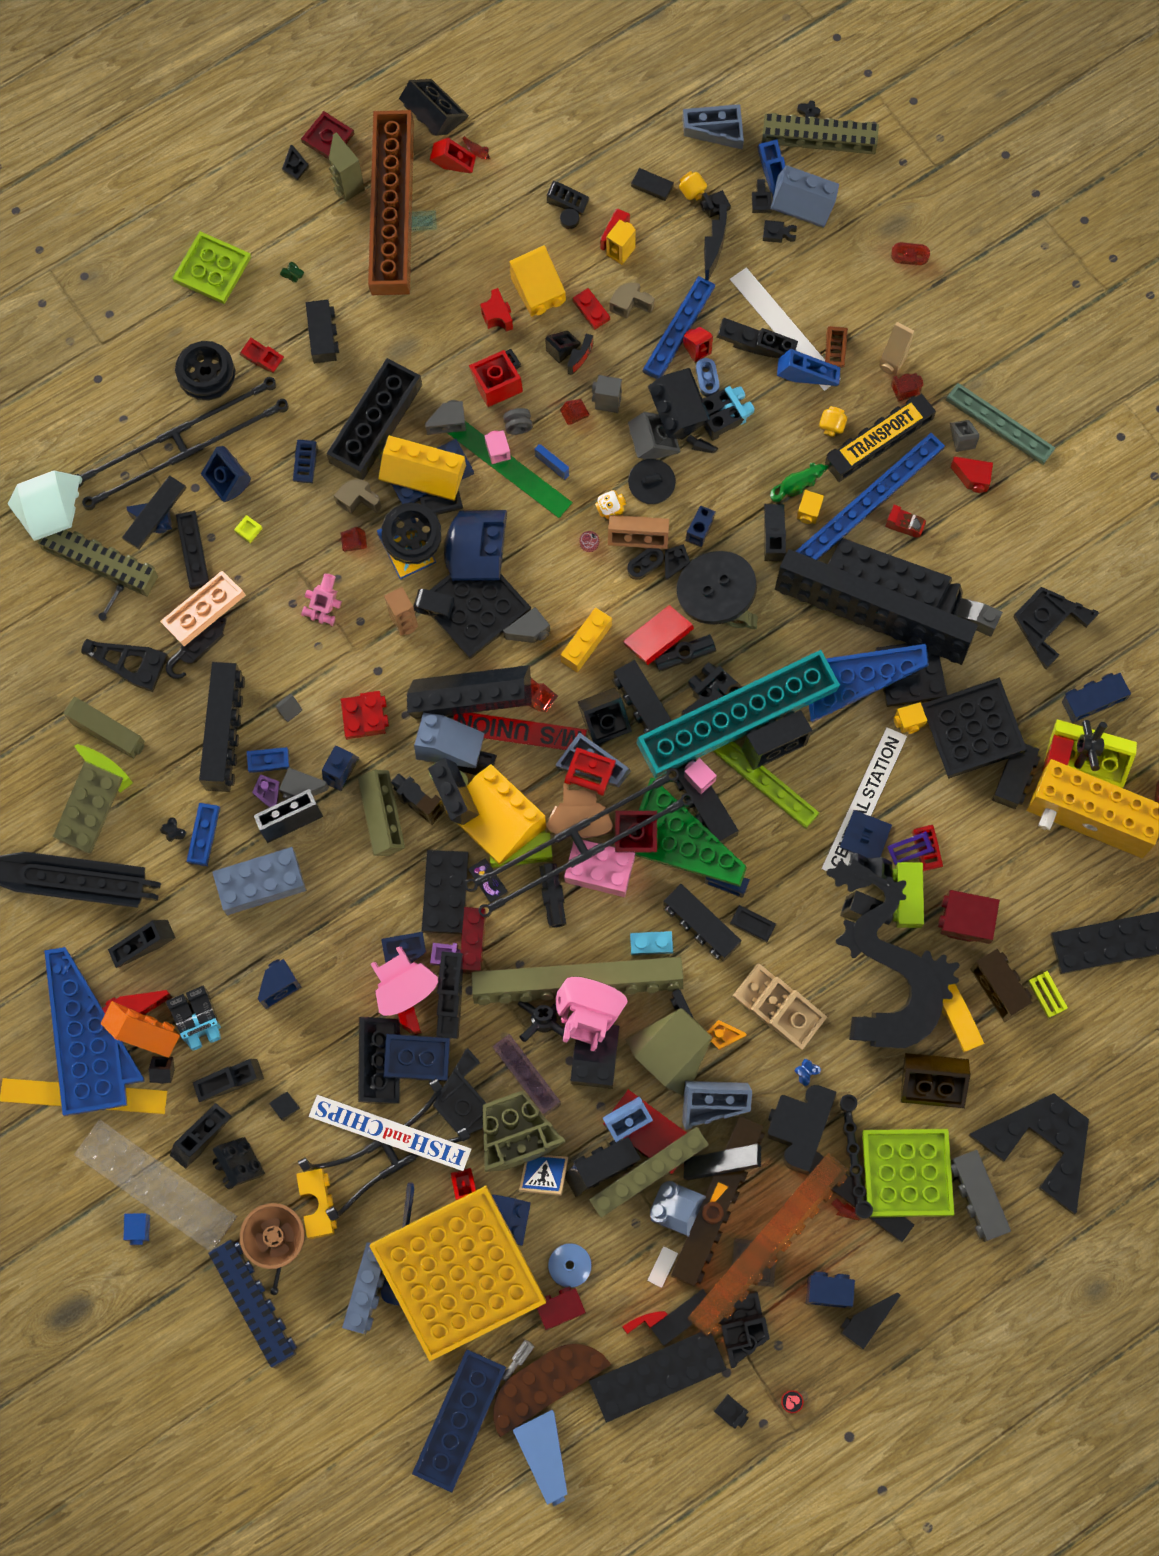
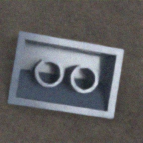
M786 165L778 175L771 209L824 228L836 202L839 184Z

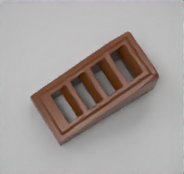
M828 326L825 362L838 367H845L848 328ZM839 335L842 336V339L831 338V336ZM831 342L841 343V346H833ZM830 349L841 350V354L830 353ZM830 357L841 358L840 361H830Z

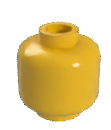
M690 171L679 180L681 182L679 189L687 200L695 199L698 201L702 198V193L706 190L707 183L698 172L693 173Z
M830 406L829 409L823 411L819 427L824 430V435L835 437L836 434L844 432L847 422L844 410Z

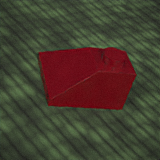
M615 811V836L657 814V811ZM657 820L615 842V852L657 853Z

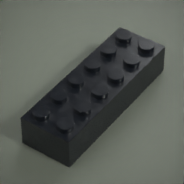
M386 358L326 453L329 463L364 480L386 445L388 436L392 435L421 389V375Z
M212 662L199 777V781L206 791L230 792L231 786L235 784V774H232L233 766L237 764V754L234 753L235 747L239 745L237 727L241 726V715H239V708L243 706L241 688L245 687V676L242 675V670L239 669L237 663Z

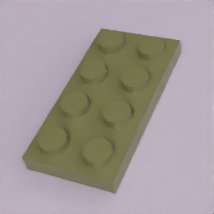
M84 761L53 837L82 851L92 853L123 778Z

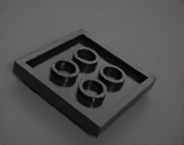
M903 643L877 647L876 651L909 647L911 645ZM927 651L929 666L884 687L886 706L891 707L931 701L947 696L940 656L933 655Z

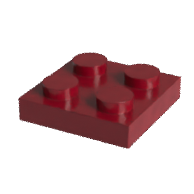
M323 111L303 135L301 141L329 160L333 134L337 132L347 144L355 133L352 128Z

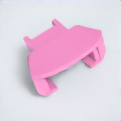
M400 946L396 948L399 955L379 967L377 962L371 963L372 968L381 981L375 992L379 1013L382 1015H394L411 1008L426 998L438 984L439 977L424 964L411 963Z
M582 977L567 978L556 995V1010L559 1016H562L561 1022L565 1024L563 1042L567 1043L571 1037L591 1044L590 1050L595 1051L598 1042L603 1041L606 1031L611 1028L627 1004L626 996L615 988ZM569 1006H570V1010H572L573 1013H572V1014L570 1015V1017L568 1018V1012H569Z

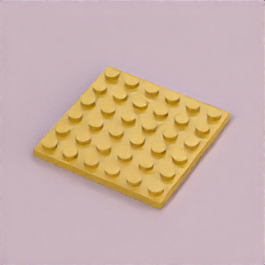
M487 1185L370 1244V1248L429 1362L546 1303V1299Z

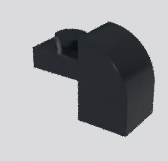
M859 853L851 854L848 866L851 860L855 859L877 876L884 879L892 877L891 861L883 857L866 858Z

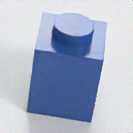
M146 1213L124 1214L123 1240L130 1241V1245H143V1241H149L150 1215Z

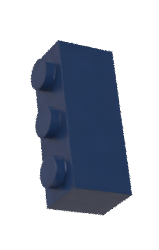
M1110 673L1102 677V680L1097 683L1091 681L1085 684L1083 689L1068 691L1065 693L1066 696L1062 700V704L1071 722L1074 723L1127 700L1131 692L1121 673L1115 675Z

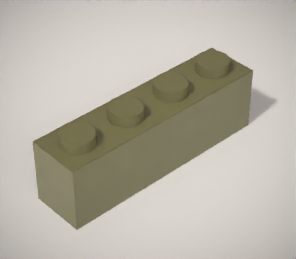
M374 769L358 777L373 855L390 856L405 849L389 770Z

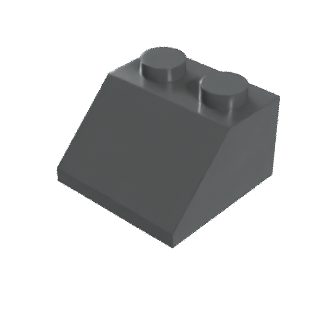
M643 412L628 422L638 458L658 459L681 452L677 439L667 437L659 414Z

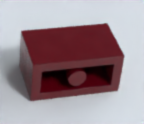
M571 1286L559 1290L560 1295L551 1298V1295L545 1296L546 1303L537 1307L545 1330L586 1314L576 1288L571 1289Z

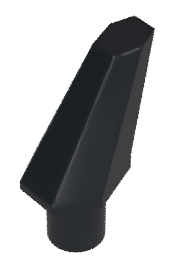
M689 435L686 439L692 445V450L714 453L718 450V447L702 438L697 440L694 436Z

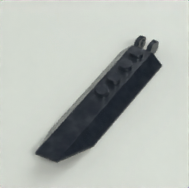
M18 852L0 856V886L14 892L135 908L139 907L142 899L158 901V895L143 893L144 886L154 889L161 886L160 882L145 880V867L31 852Z

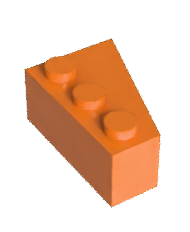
M113 1001L100 1023L115 1039L168 1058L180 1037L174 1030V1025L168 1022L161 1023L151 1016H145Z

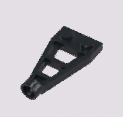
M90 639L84 641L81 650L82 654L93 658L132 685L151 692L155 689L168 657L167 653L149 647L100 643ZM112 650L122 653L118 664L105 659L108 651ZM128 656H140L143 658L137 673H132L124 667Z

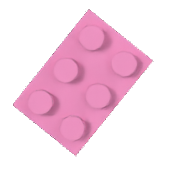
M583 840L588 850L598 845V843ZM574 842L569 860L581 854ZM608 846L604 848V851L577 866L566 869L565 883L625 897L635 860V852H615L614 847Z

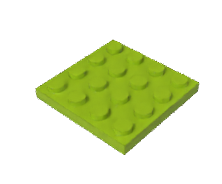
M948 1129L862 1131L866 1201L873 1207V1213L870 1217L954 1216Z

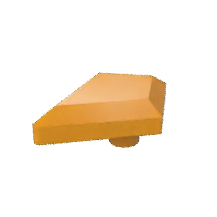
M720 1020L707 1031L713 1037L711 1043L718 1050L747 1035L745 1032Z

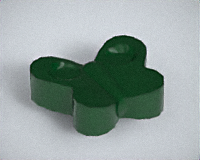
M290 262L288 267L282 268L280 272L282 277L288 278L292 282H297L304 274V271L299 269L294 262Z

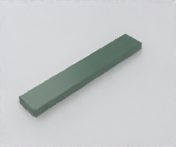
M959 383L956 384L946 397V401L1042 465L1045 464L1055 450L1054 446Z

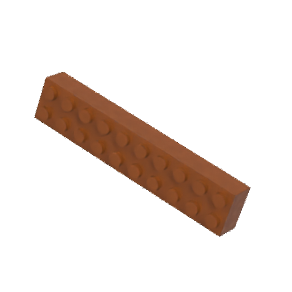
M411 110L373 111L368 286L371 295L410 294L414 120Z

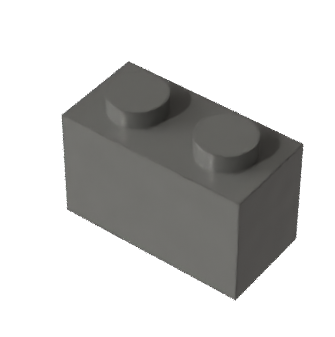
M598 375V380L593 382L592 402H595L596 410L619 412L622 397V379Z

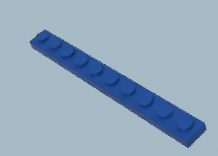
M932 433L927 435L795 552L818 560L938 455L945 445Z

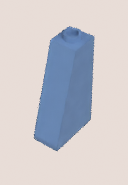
M551 1410L513 1429V1432L547 1505L552 1503L553 1506H556L565 1501L564 1496L568 1492L555 1413Z

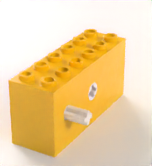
M1052 759L1041 773L1026 810L1041 817L1038 826L1044 830H1050L1053 822L1142 859L1155 846L1159 837V803Z

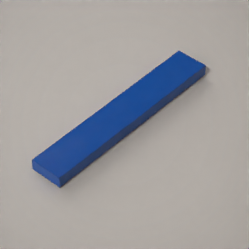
M700 276L697 277L644 366L643 373L655 379L663 376L681 346L683 336L691 329L715 288L714 283Z

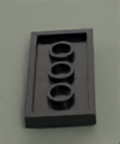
M427 850L422 916L423 933L462 934L464 907L466 904L465 882L467 881L468 852Z

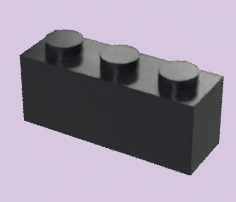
M329 299L305 302L313 363L337 361L336 353L340 352L338 341L335 342L334 336H337L336 324L332 323V318H335L334 306L330 307Z
M1025 744L1027 748L1026 753L1008 758L992 801L1012 809H1016L1018 804H1023L1026 793L1023 791L1025 786H1030L1034 776L1030 773L1033 767L1037 768L1041 758L1037 756L1040 749Z
M443 758L428 768L451 821L464 825L479 815L455 762Z
M310 789L254 815L258 828L267 843L323 817Z

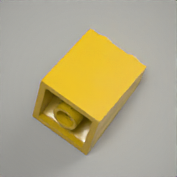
M545 245L509 261L511 280L531 317L541 315L552 307H559L566 301V292Z

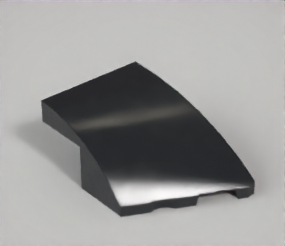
M756 1290L714 1300L731 1369L735 1368L747 1355H751L758 1346L763 1345L770 1339L766 1319L762 1314Z

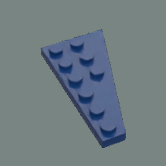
M926 644L826 658L840 686L836 692L809 704L810 721L814 722L929 666Z

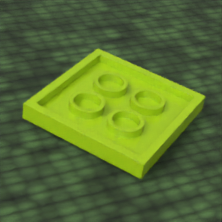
M199 231L172 279L177 284L225 304L249 263L251 254Z

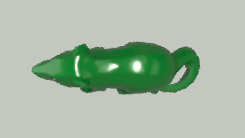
M810 463V468L788 475L780 485L775 486L771 490V500L776 503L780 502L785 495L792 497L803 493V489L806 486L812 487L815 485V479L820 478L829 466ZM781 487L779 494L775 495V491Z

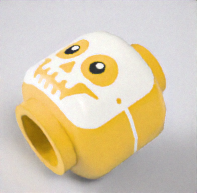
M611 490L598 497L596 507L601 517L609 519L610 515L619 516L623 514L624 505L627 503L622 493L618 495L615 490Z

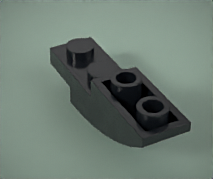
M724 317L721 320L716 337L733 343L734 348L772 358H780L790 349L796 351L798 341L764 328L757 330Z

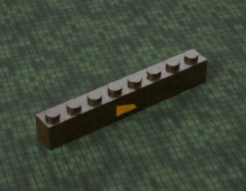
M740 1116L725 1150L754 1145L756 1143L760 1145L765 1135L764 1132H761L764 1126ZM742 1170L713 1177L705 1195L706 1198L690 1230V1235L685 1241L671 1277L695 1287L696 1283L701 1284L705 1275L702 1268L705 1263L709 1264L714 1254L713 1251H710L713 1243L718 1244L723 1233L719 1231L721 1224L727 1223L731 1214L728 1211L730 1203H736L740 1193L736 1189L739 1183L744 1184L748 1172ZM709 1202L719 1203L724 1210L723 1218L717 1224H709L702 1217L703 1207Z

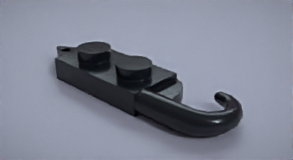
M226 618L214 621L187 645L180 647L181 649L166 663V673L169 677L181 679L186 676L185 672L175 674L173 672L174 665L180 660L187 664L196 663L224 636L223 631L227 622Z

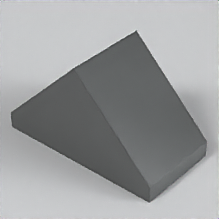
M970 420L950 423L956 452L975 449L979 440V433Z

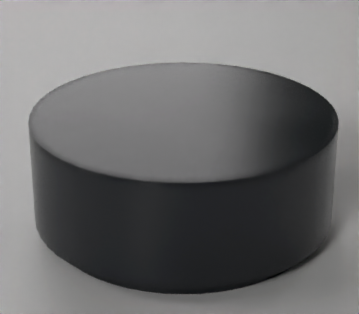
M574 209L562 211L560 215L561 225L566 229L575 228L579 224L578 212Z

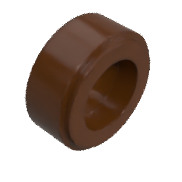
M717 1202L707 1203L702 1210V1217L709 1224L719 1223L724 1215L722 1206Z

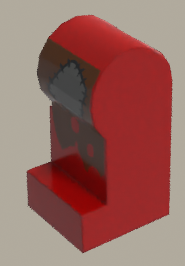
M894 504L885 527L918 538L923 532L926 520L901 510L900 506Z

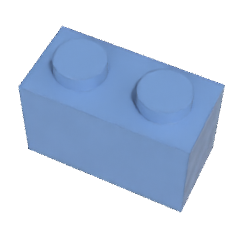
M640 1096L603 1117L615 1142L653 1121Z

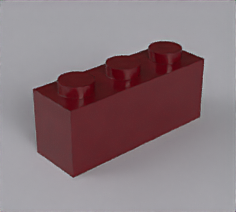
M464 907L460 953H463V974L482 971L486 918L479 914V908ZM483 908L481 911L482 914H487L486 910Z

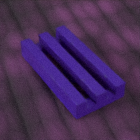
M927 831L887 846L894 865L898 862H906L934 851ZM922 837L924 838L923 842L917 843L915 845H912L910 847L904 848L896 852H894L893 848L915 841ZM924 845L928 848L897 860L896 856Z

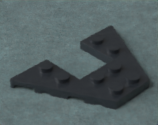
M1055 1093L968 1135L1004 1162L1028 1128L1063 1154L1039 1189L1075 1215L1077 1213L1089 1119Z

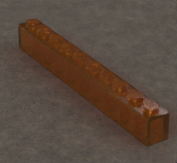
M828 1152L690 1314L687 1320L706 1337L709 1334L714 1336L721 1328L719 1322L725 1316L728 1319L736 1310L733 1305L738 1300L742 1302L750 1293L747 1290L752 1283L757 1285L764 1277L761 1272L766 1266L770 1269L778 1260L776 1257L777 1253L780 1250L785 1252L792 1244L789 1239L795 1233L798 1236L806 1227L803 1224L808 1217L813 1219L820 1210L817 1206L823 1200L826 1203L834 1194L831 1191L836 1184L840 1187L847 1179L845 1173L848 1169Z

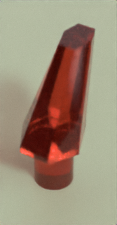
M838 1198L831 1203L839 1211L836 1215L858 1221L861 1220L855 1215V1208L848 1203L844 1205Z

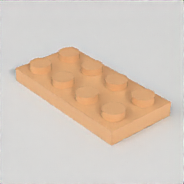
M221 571L160 622L185 646L246 595L238 585Z

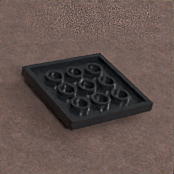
M449 574L430 589V591L446 594L455 599L448 620L432 618L469 659L473 658L500 636L505 628L531 610V606L502 574H500V580L453 581L450 577L451 574Z
M1000 677L922 704L948 779L1027 752Z

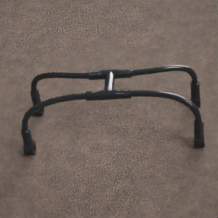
M437 1078L429 1082L434 1094L425 1106L404 1124L405 1126L410 1127L435 1102L443 1089ZM464 1126L457 1130L460 1135L459 1137L448 1139V1141L454 1143L464 1142L471 1138ZM375 1140L365 1146L363 1150L342 1159L312 1164L304 1157L298 1163L305 1173L309 1170L329 1168L352 1161L382 1146L392 1165L379 1172V1175L364 1185L339 1211L334 1206L325 1210L329 1219L334 1221L371 1186L414 1162L419 1155L411 1153L399 1160L391 1145Z

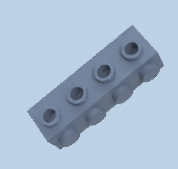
M369 1242L365 1246L342 1326L344 1329L365 1335L367 1330H371L373 1318H371L372 1311L377 1308L379 1302L377 1293L379 1287L382 1288L385 1281V1275H383V1271L370 1248L371 1243Z

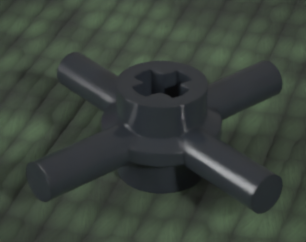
M1084 720L1082 722L1084 735L1082 734L1077 742V751L1080 755L1075 761L1074 766L1077 769H1081L1087 758H1089L1091 770L1098 771L1100 767L1097 756H1100L1104 750V739L1101 736L1108 725L1105 722H1100L1094 733H1092L1090 721Z
M518 1002L519 1007L532 1015V1025L519 1036L523 1042H526L537 1031L546 1033L553 1030L561 1037L564 1036L565 1028L556 1023V1002L551 1007L540 1005L537 1008L528 1002Z

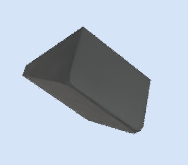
M292 694L286 696L276 705L277 711L287 722L302 711L301 706Z

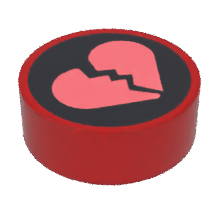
M791 1390L783 1394L781 1405L786 1412L796 1413L803 1407V1397L799 1392Z

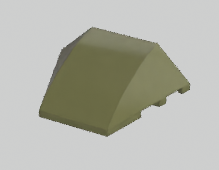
M680 1008L625 1040L634 1057L665 1087L684 1096L685 1081L695 1080L697 1071L713 1037L683 1008Z
M523 1090L483 1105L485 1172L504 1171L547 1155L566 1142Z

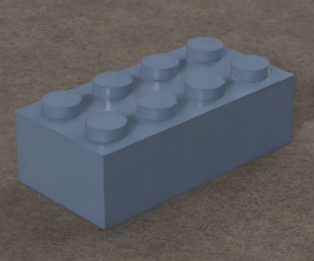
M293 847L212 871L221 905L226 915L307 891Z

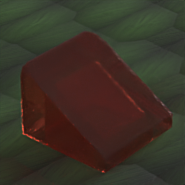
M582 399L566 401L560 409L568 425L574 424L590 415Z
M354 527L340 533L342 550L344 552L367 548L365 530Z

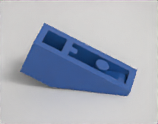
M790 349L778 359L777 376L792 382L838 386L840 367Z

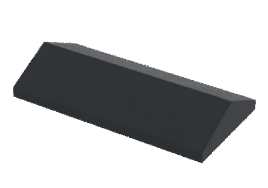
M359 1017L358 1102L399 1104L400 1078L383 1077L386 1034L400 1035L399 1019Z

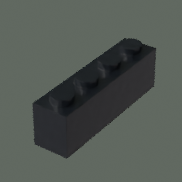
M682 884L664 900V911L670 917L675 916L680 921L679 925L688 932L690 930L695 935L694 939L701 946L705 944L710 949L709 953L716 960L721 959L724 962L741 945L742 940Z

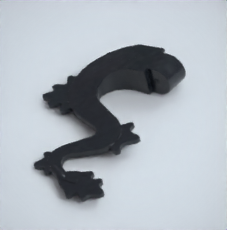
M855 859L851 860L849 866L843 861H839L836 868L826 871V875L835 880L836 887L846 884L847 891L853 892L856 889L873 884L883 891L885 899L884 903L862 915L856 922L844 920L845 932L835 940V943L848 947L851 951V958H856L862 952L867 957L898 972L906 979L909 985V997L906 1004L899 1010L890 1013L872 1012V1017H852L849 1040L870 1041V1046L907 1048L919 1043L931 1034L937 1025L942 1012L943 999L953 998L948 985L959 982V979L953 974L960 965L957 962L947 963L946 955H941L934 961L931 952L928 950L920 957L911 951L880 940L877 936L878 929L897 910L900 900L906 899V895L902 893L906 886V881L894 882L892 877L884 879L877 876Z

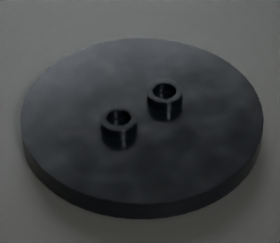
M713 551L696 557L686 565L677 582V597L684 612L695 621L710 625L724 624L740 617L749 609L757 593V580L751 565L743 557L727 551Z

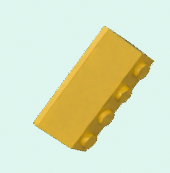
M389 435L382 454L378 479L454 501L466 467L465 456Z

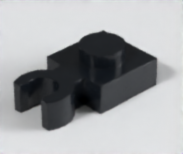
M765 220L763 241L782 243V238H786V240L794 242L796 235H791L790 232H796L797 226L789 225L783 227L784 222Z

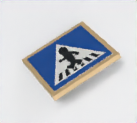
M545 1155L524 1163L519 1192L561 1196L569 1157Z

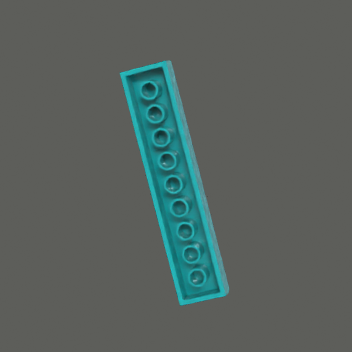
M819 650L639 736L636 743L652 775L656 779L666 774L671 768L677 769L692 760L747 735L753 728L760 729L773 719L778 720L790 711L795 712L836 692L840 684L822 650Z

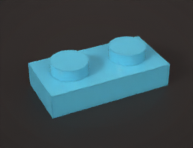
M672 931L630 933L631 955L673 953Z

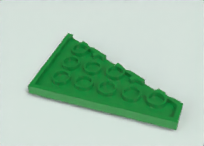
M651 778L648 786L652 784L653 781H655L656 779ZM661 786L645 793L639 811H657L659 813L678 800ZM685 807L657 819V853L635 852L637 857L738 887L741 886L747 870L746 865Z

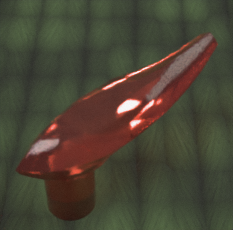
M465 136L462 138L474 155L481 159H490L488 147H482Z

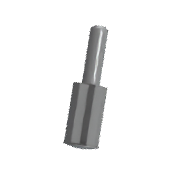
M524 1339V1342L511 1358L513 1362L502 1377L504 1381L509 1379L517 1366L522 1365L533 1348H535L531 1342Z

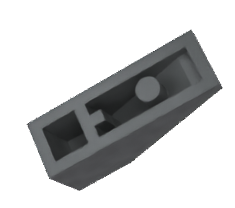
M961 598L956 616L978 624L977 631L991 637L1003 612L984 603Z

